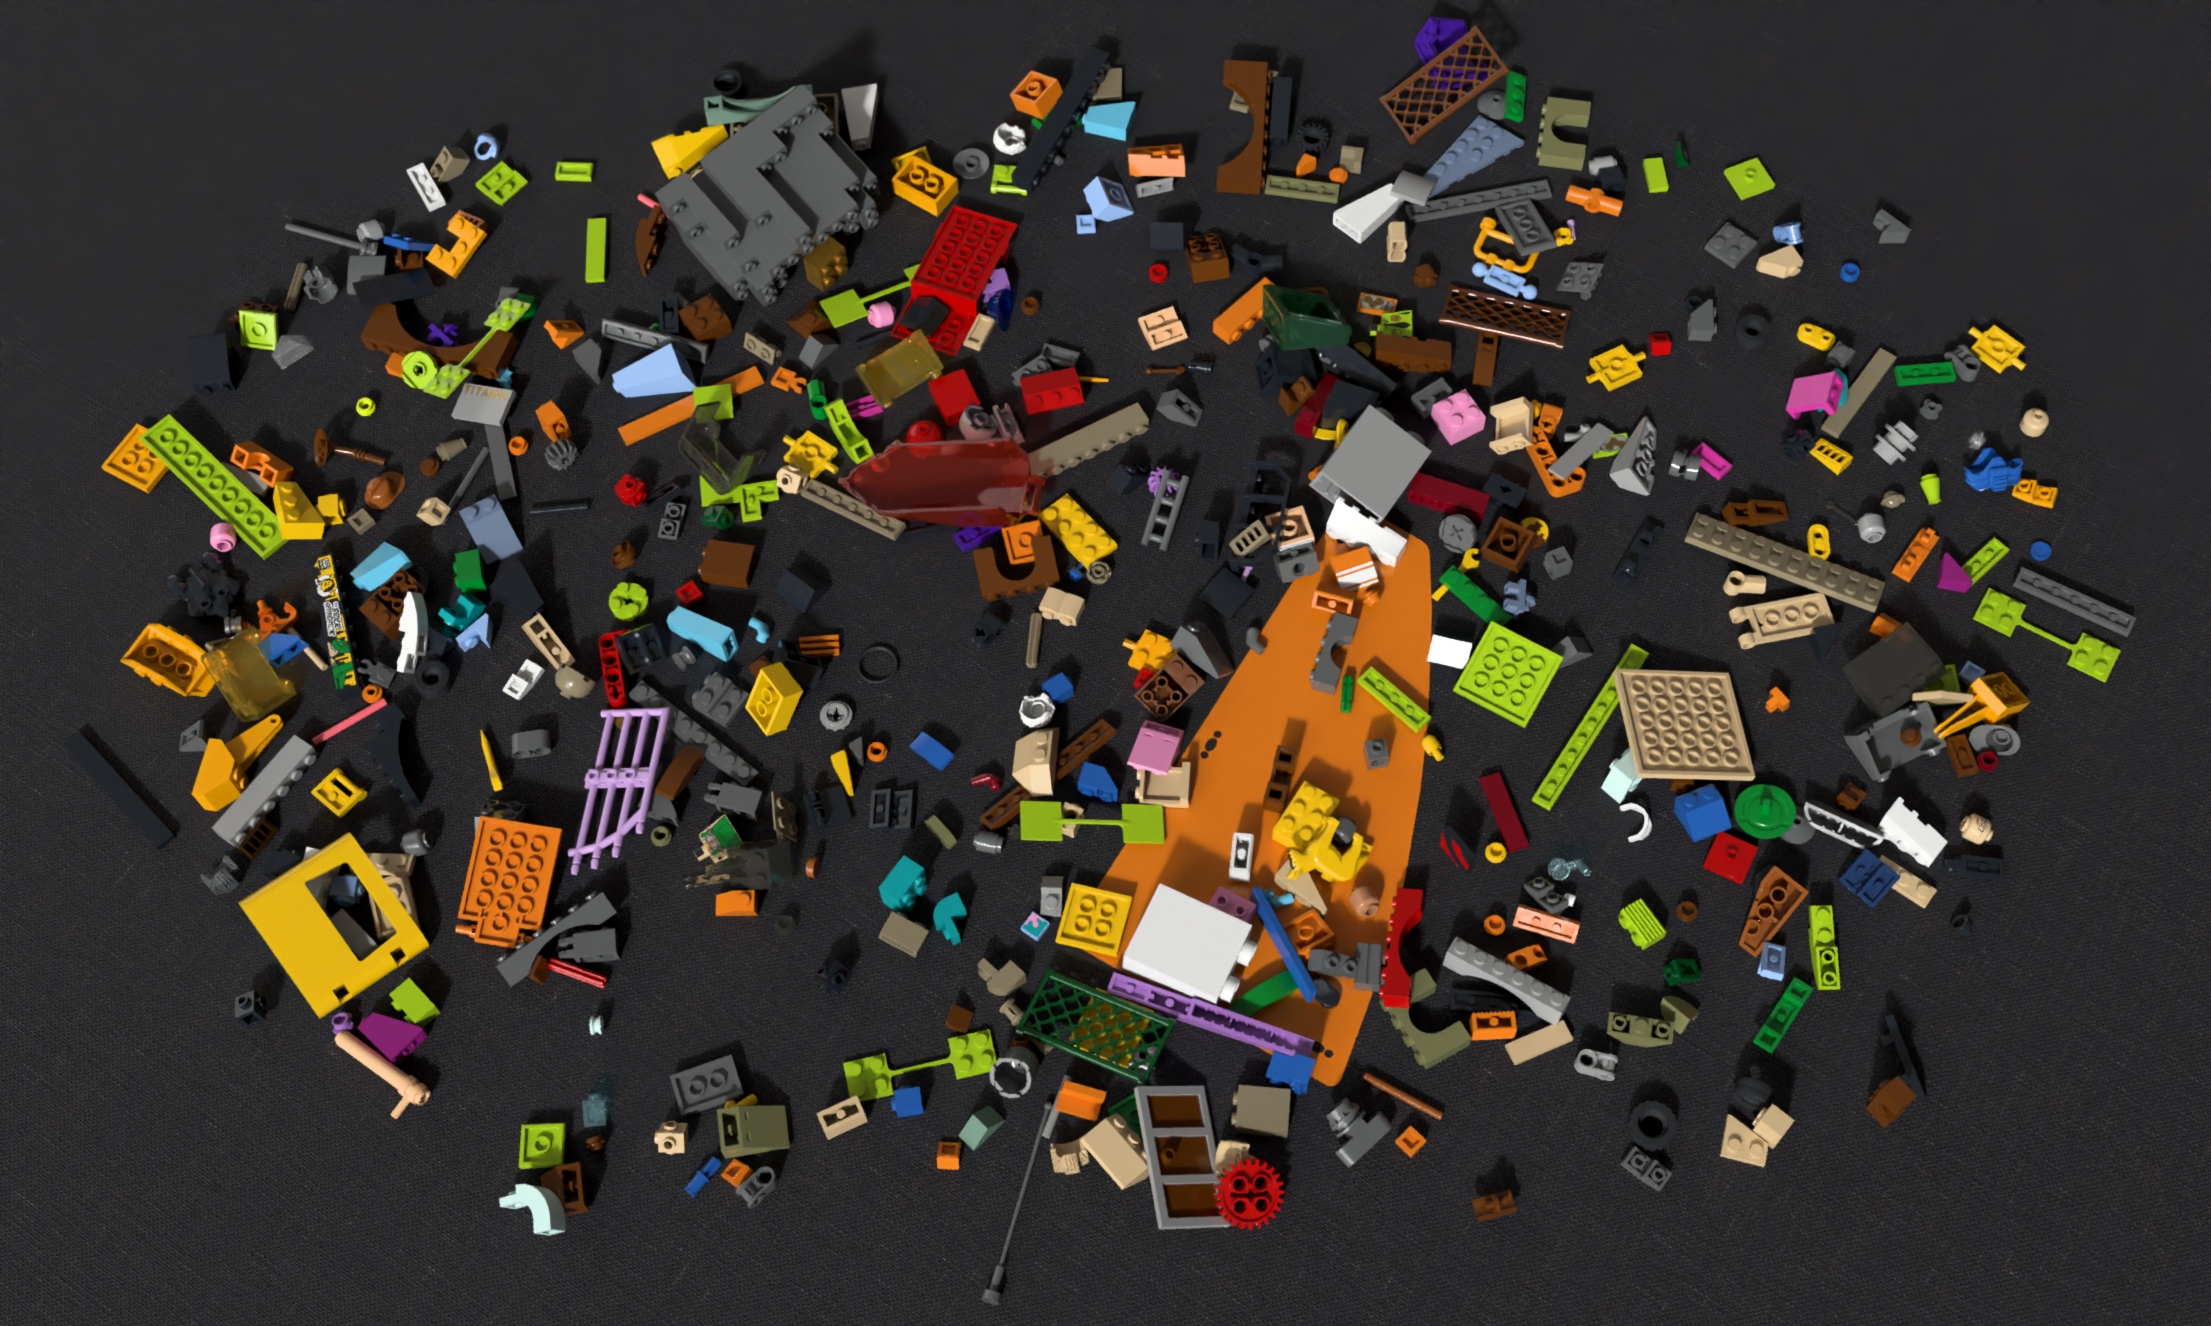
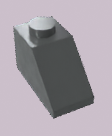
M590 338L572 352L576 362L597 384H600L605 364L604 349L599 343L595 344Z
M1178 389L1162 393L1156 407L1169 420L1194 427L1197 426L1203 412L1202 409Z
M656 785L653 787L647 816L679 827L680 821L671 800L655 793ZM641 798L640 803H639V805H638V808H639V809H640V807H641L642 798Z

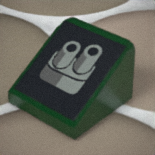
M1678 141L1674 151L1676 167H1689L1688 151L1681 141Z

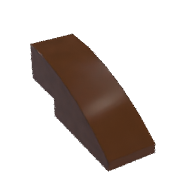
M1750 499L1747 503L1729 502L1722 509L1725 523L1735 527L1767 525L1789 519L1783 501Z
M687 743L666 770L655 789V793L674 800L693 780L694 773L704 763L705 750Z

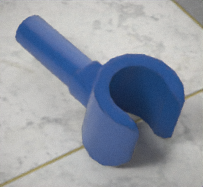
M1082 562L1070 571V578L1075 583L1083 576V573L1080 572L1084 566Z

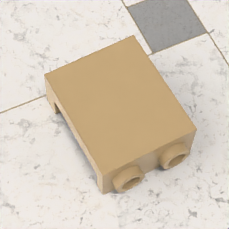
M1525 397L1490 407V413L1496 418L1495 441L1490 442L1489 447L1499 455L1532 445L1534 405Z
M1182 762V767H1171L1167 775H1156L1146 769H1137V780H1140V786H1136L1135 797L1139 799L1140 804L1189 808L1191 762Z

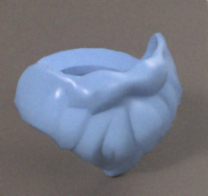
M483 133L478 137V142L475 145L474 152L476 157L480 160H486L490 157L497 158L499 156L500 143L492 134ZM488 142L491 145L489 151L485 155H480L478 153L479 146L482 143Z

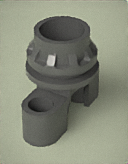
M1345 1097L1333 1106L1325 1116L1329 1120L1330 1128L1333 1131L1338 1130L1335 1134L1337 1137L1344 1134L1348 1138L1335 1153L1349 1168L1374 1146L1393 1125L1381 1111L1375 1113L1365 1122L1362 1118L1366 1111L1361 1110L1359 1112L1360 1106Z

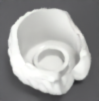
M1007 123L1001 124L996 129L993 141L999 151L1014 155L1026 149V136L1023 129H1019L1018 126H1009Z
M1043 692L1037 697L1025 696L1019 713L1025 725L1031 728L1046 726L1051 721L1055 706L1052 699Z

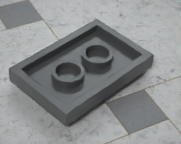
M732 1055L670 1076L682 1117L745 1096Z

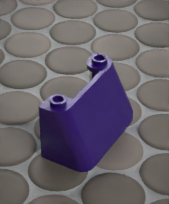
M1430 17L1415 39V47L1424 66L1469 32L1463 19ZM1465 45L1458 49L1460 55L1468 54ZM1447 57L1444 60V66H1452L1455 57ZM1458 58L1456 66H1465L1467 58ZM1470 59L1468 67H1475L1472 59ZM1481 63L1480 68H1488L1485 63ZM1436 67L1429 71L1430 77H1437L1440 69ZM1444 69L1441 77L1449 78L1452 69ZM1455 70L1453 78H1462L1464 70ZM1467 71L1465 79H1474L1476 71ZM1480 71L1477 80L1484 81L1488 77V71ZM1432 80L1434 86L1436 87L1437 80ZM1441 81L1439 89L1446 90L1449 81ZM1453 82L1450 90L1460 88L1461 82ZM1466 82V83H1464V86H1467V85H1470V84H1473V83Z

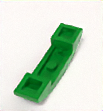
M1286 970L1256 986L1233 1002L1226 1010L1252 1018L1253 1015L1285 995L1286 997L1298 991L1299 988L1289 970Z
M1794 977L1753 1042L1772 1054L1814 988Z

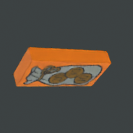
M1361 293L1357 311L1382 316L1385 313L1395 312L1397 299Z

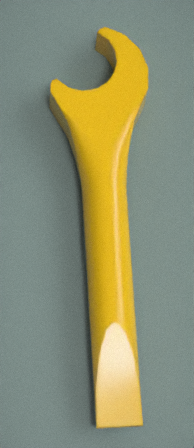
M1472 548L1465 552L1464 559L1458 567L1463 574L1479 566V561L1471 557L1478 554V549ZM1442 585L1431 597L1438 601L1449 589Z
M481 730L482 748L488 765L490 779L496 792L503 789V784L491 746Z

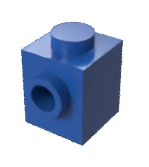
M1061 672L1058 675H1052L1042 684V692H1045L1052 699L1056 707L1074 696V683L1070 677L1066 678Z
M902 1086L899 1090H894L895 1098H891L892 1111L897 1112L898 1118L924 1114L920 1086L913 1088L911 1086Z

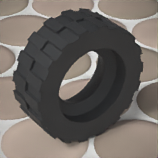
M1648 1100L1644 1103H1639L1632 1110L1627 1121V1133L1630 1136V1140L1635 1143V1146L1642 1148L1644 1151L1655 1152L1663 1150L1664 1147L1669 1146L1677 1133L1676 1128L1678 1124L1675 1114L1672 1113L1670 1108L1665 1106L1666 1104L1655 1100ZM1655 1116L1662 1122L1663 1130L1659 1135L1649 1136L1643 1132L1641 1122L1645 1117Z

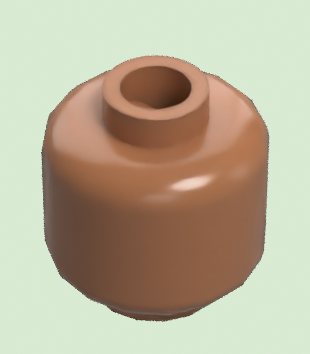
M1370 886L1354 888L1349 897V902L1354 911L1362 917L1373 916L1377 913L1380 906V900Z

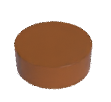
M809 857L806 864V875L808 877L816 878L818 876L821 864L819 857Z

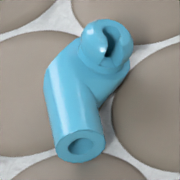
M1270 889L1264 891L1272 907L1280 908L1294 902L1290 892L1279 897Z

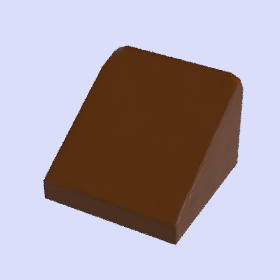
M537 956L529 975L531 980L541 984L546 982L551 970L548 967L549 962L543 956Z
M952 1004L946 1021L947 1028L967 1034L974 1013Z

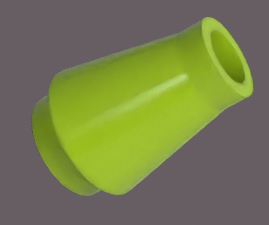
M1928 474L1921 477L1920 485L1929 504L1939 503L1941 501L1940 479L1937 478L1936 474Z

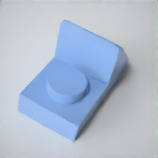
M485 613L455 638L462 650L466 652L468 649L473 648L480 639L491 648L493 623L489 615Z
M1764 942L1758 967V974L1760 976L1782 981L1786 947Z

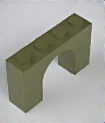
M1555 97L1547 98V103L1543 104L1541 113L1545 116L1540 121V129H1543V132H1539L1538 143H1541V147L1538 146L1536 157L1539 158L1538 165L1582 171L1586 145L1563 142L1554 136L1552 130L1562 125L1587 128L1591 102Z
M1426 968L1409 976L1412 984L1410 1008L1418 1001L1435 992L1437 985ZM1380 998L1381 1007L1385 1012L1388 1011L1390 1013L1392 1024L1397 1030H1401L1404 1035L1402 1037L1408 1047H1412L1415 1052L1414 1057L1419 1065L1423 1064L1426 1070L1470 1045L1472 1038L1461 1021L1438 1033H1424L1418 1030L1410 1021L1409 1009L1384 1007L1383 998Z

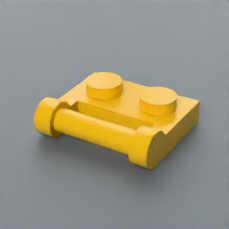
M339 768L334 769L311 791L319 801L339 818H342L354 805L367 796V791L356 786ZM339 781L353 794L348 797L333 783Z

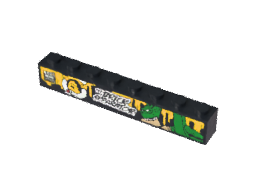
M333 553L310 558L309 561L335 693L340 701L361 696L363 687L366 684L363 675H360V672L357 670L359 667H362V664L356 656V653H359L356 641H353V636H356L353 625H350L352 614L346 603H349L346 591L344 592L343 590L346 584L343 575H340V570H342L341 561L336 559Z

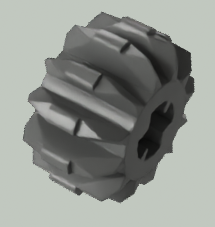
M564 437L561 440L557 438L554 443L551 442V446L546 448L547 452L544 455L548 461L547 463L559 471L562 468L566 470L567 466L572 465V462L577 460L576 456L579 453L576 445L570 439L568 440Z

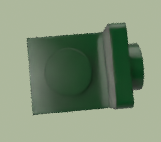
M1674 959L1663 967L1669 987H1673L1679 982H1697L1701 979L1695 959Z

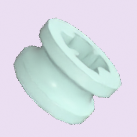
M599 1015L598 1018L590 1017L591 1035H595L596 1032L603 1034L604 1020L602 1015Z

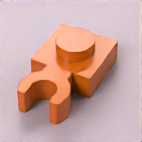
M779 367L771 380V384L785 391L793 388L796 393L802 394V388L798 386H807V381L804 378H797L795 372Z

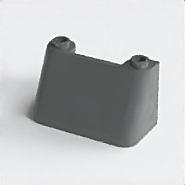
M1927 701L1903 704L1843 735L1847 745L1871 779L1878 782L1889 779L1892 769L1922 754H1929V756L1937 755L1941 752L1940 749L1947 746L1944 738L1939 739L1938 737L1941 732L1937 734L1933 732L1938 724ZM1907 728H1917L1921 732V741L1915 747H1908L1901 742L1900 735Z

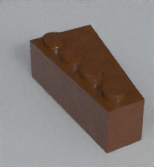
M1376 331L1374 362L1386 372H1450L1452 362L1451 342L1433 339L1420 341L1418 337L1414 336L1406 339L1400 338L1399 334L1392 333L1391 336L1383 335L1381 331Z

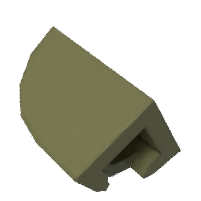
M1675 996L1663 997L1661 1002V1013L1664 1020L1674 1022V1030L1679 1034H1682L1687 1029L1686 1027L1689 1022L1695 1020L1700 1013L1691 1004Z

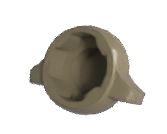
M1888 491L1883 495L1880 505L1895 508L1900 503L1905 502V497L1896 491Z

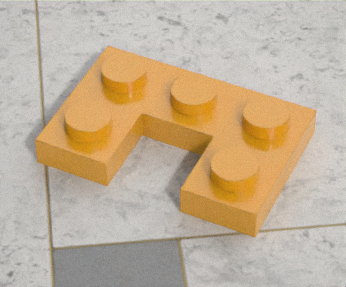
M458 214L447 228V230L460 238L450 253L436 244L426 257L429 262L455 279L487 235Z

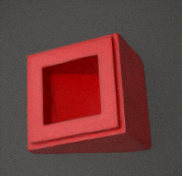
M1668 334L1649 335L1652 355H1669L1671 353V340Z

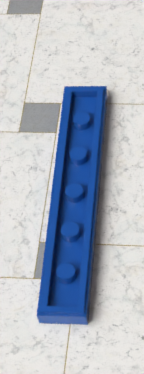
M1260 886L1253 888L1249 900L1256 904V912L1306 1003L1313 1001L1318 991L1263 890Z

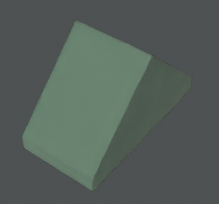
M989 1105L972 1114L959 1137L975 1151L1005 1120Z

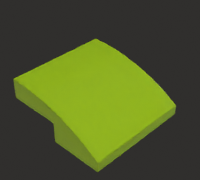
M501 161L476 182V187L502 206L527 185L528 181L516 170L512 171Z

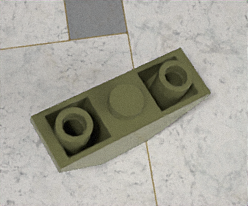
M1609 1012L1607 1034L1625 1044L1653 1047L1673 1043L1674 1022Z

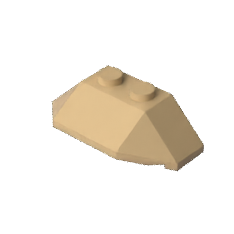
M1059 727L1038 729L1016 741L1012 775L1033 797L1053 795L1060 733Z

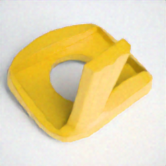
M1340 418L1336 431L1318 428L1315 438L1336 440L1334 444L1335 450L1348 432V421Z

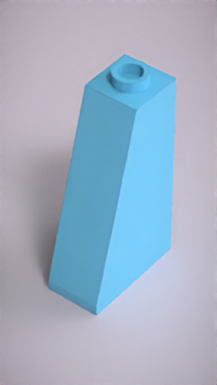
M680 606L675 611H672L667 618L671 631L727 663L739 648L733 629Z

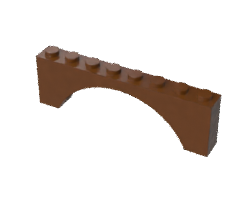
M1224 61L1223 85L1236 92L1248 105L1254 122V132L1249 144L1242 153L1230 162L1218 166L1216 192L1260 195V189L1264 188L1265 177L1261 176V174L1265 172L1266 161H1262V157H1266V146L1263 145V141H1267V130H1264V126L1268 125V115H1265V111H1268L1269 100H1266V96H1269L1270 85H1266V81H1270L1271 71L1267 69V62Z
M389 303L376 306L360 336L365 347L369 350H379L389 355L394 352L405 358L411 352L426 351L435 358L439 367L445 366L447 363L454 366L459 365L482 340L480 339L471 344L458 347H436L424 344L411 337L403 329L399 310L396 305ZM497 330L463 369L469 370L471 375L477 374L488 379L500 380L518 345L514 334Z

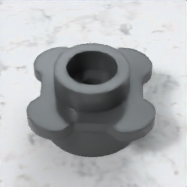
M1927 399L1924 401V407L1920 409V413L1926 419H1937L1938 412L1942 410V405Z

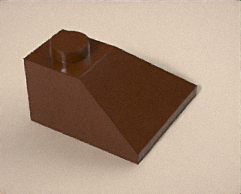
M814 298L787 320V323L807 340L810 335L825 334L834 327L820 303Z

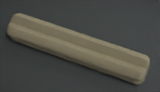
M305 263L297 264L284 304L286 311L293 312L296 308L304 283L303 277H305L304 275L308 271L307 264Z
M1032 613L1026 656L1028 668L1037 667L1042 615L1040 613Z

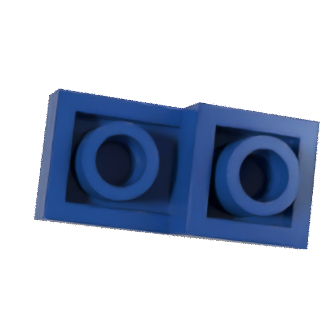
M923 731L909 746L914 752L925 758L929 764L940 771H943L955 757L953 753Z

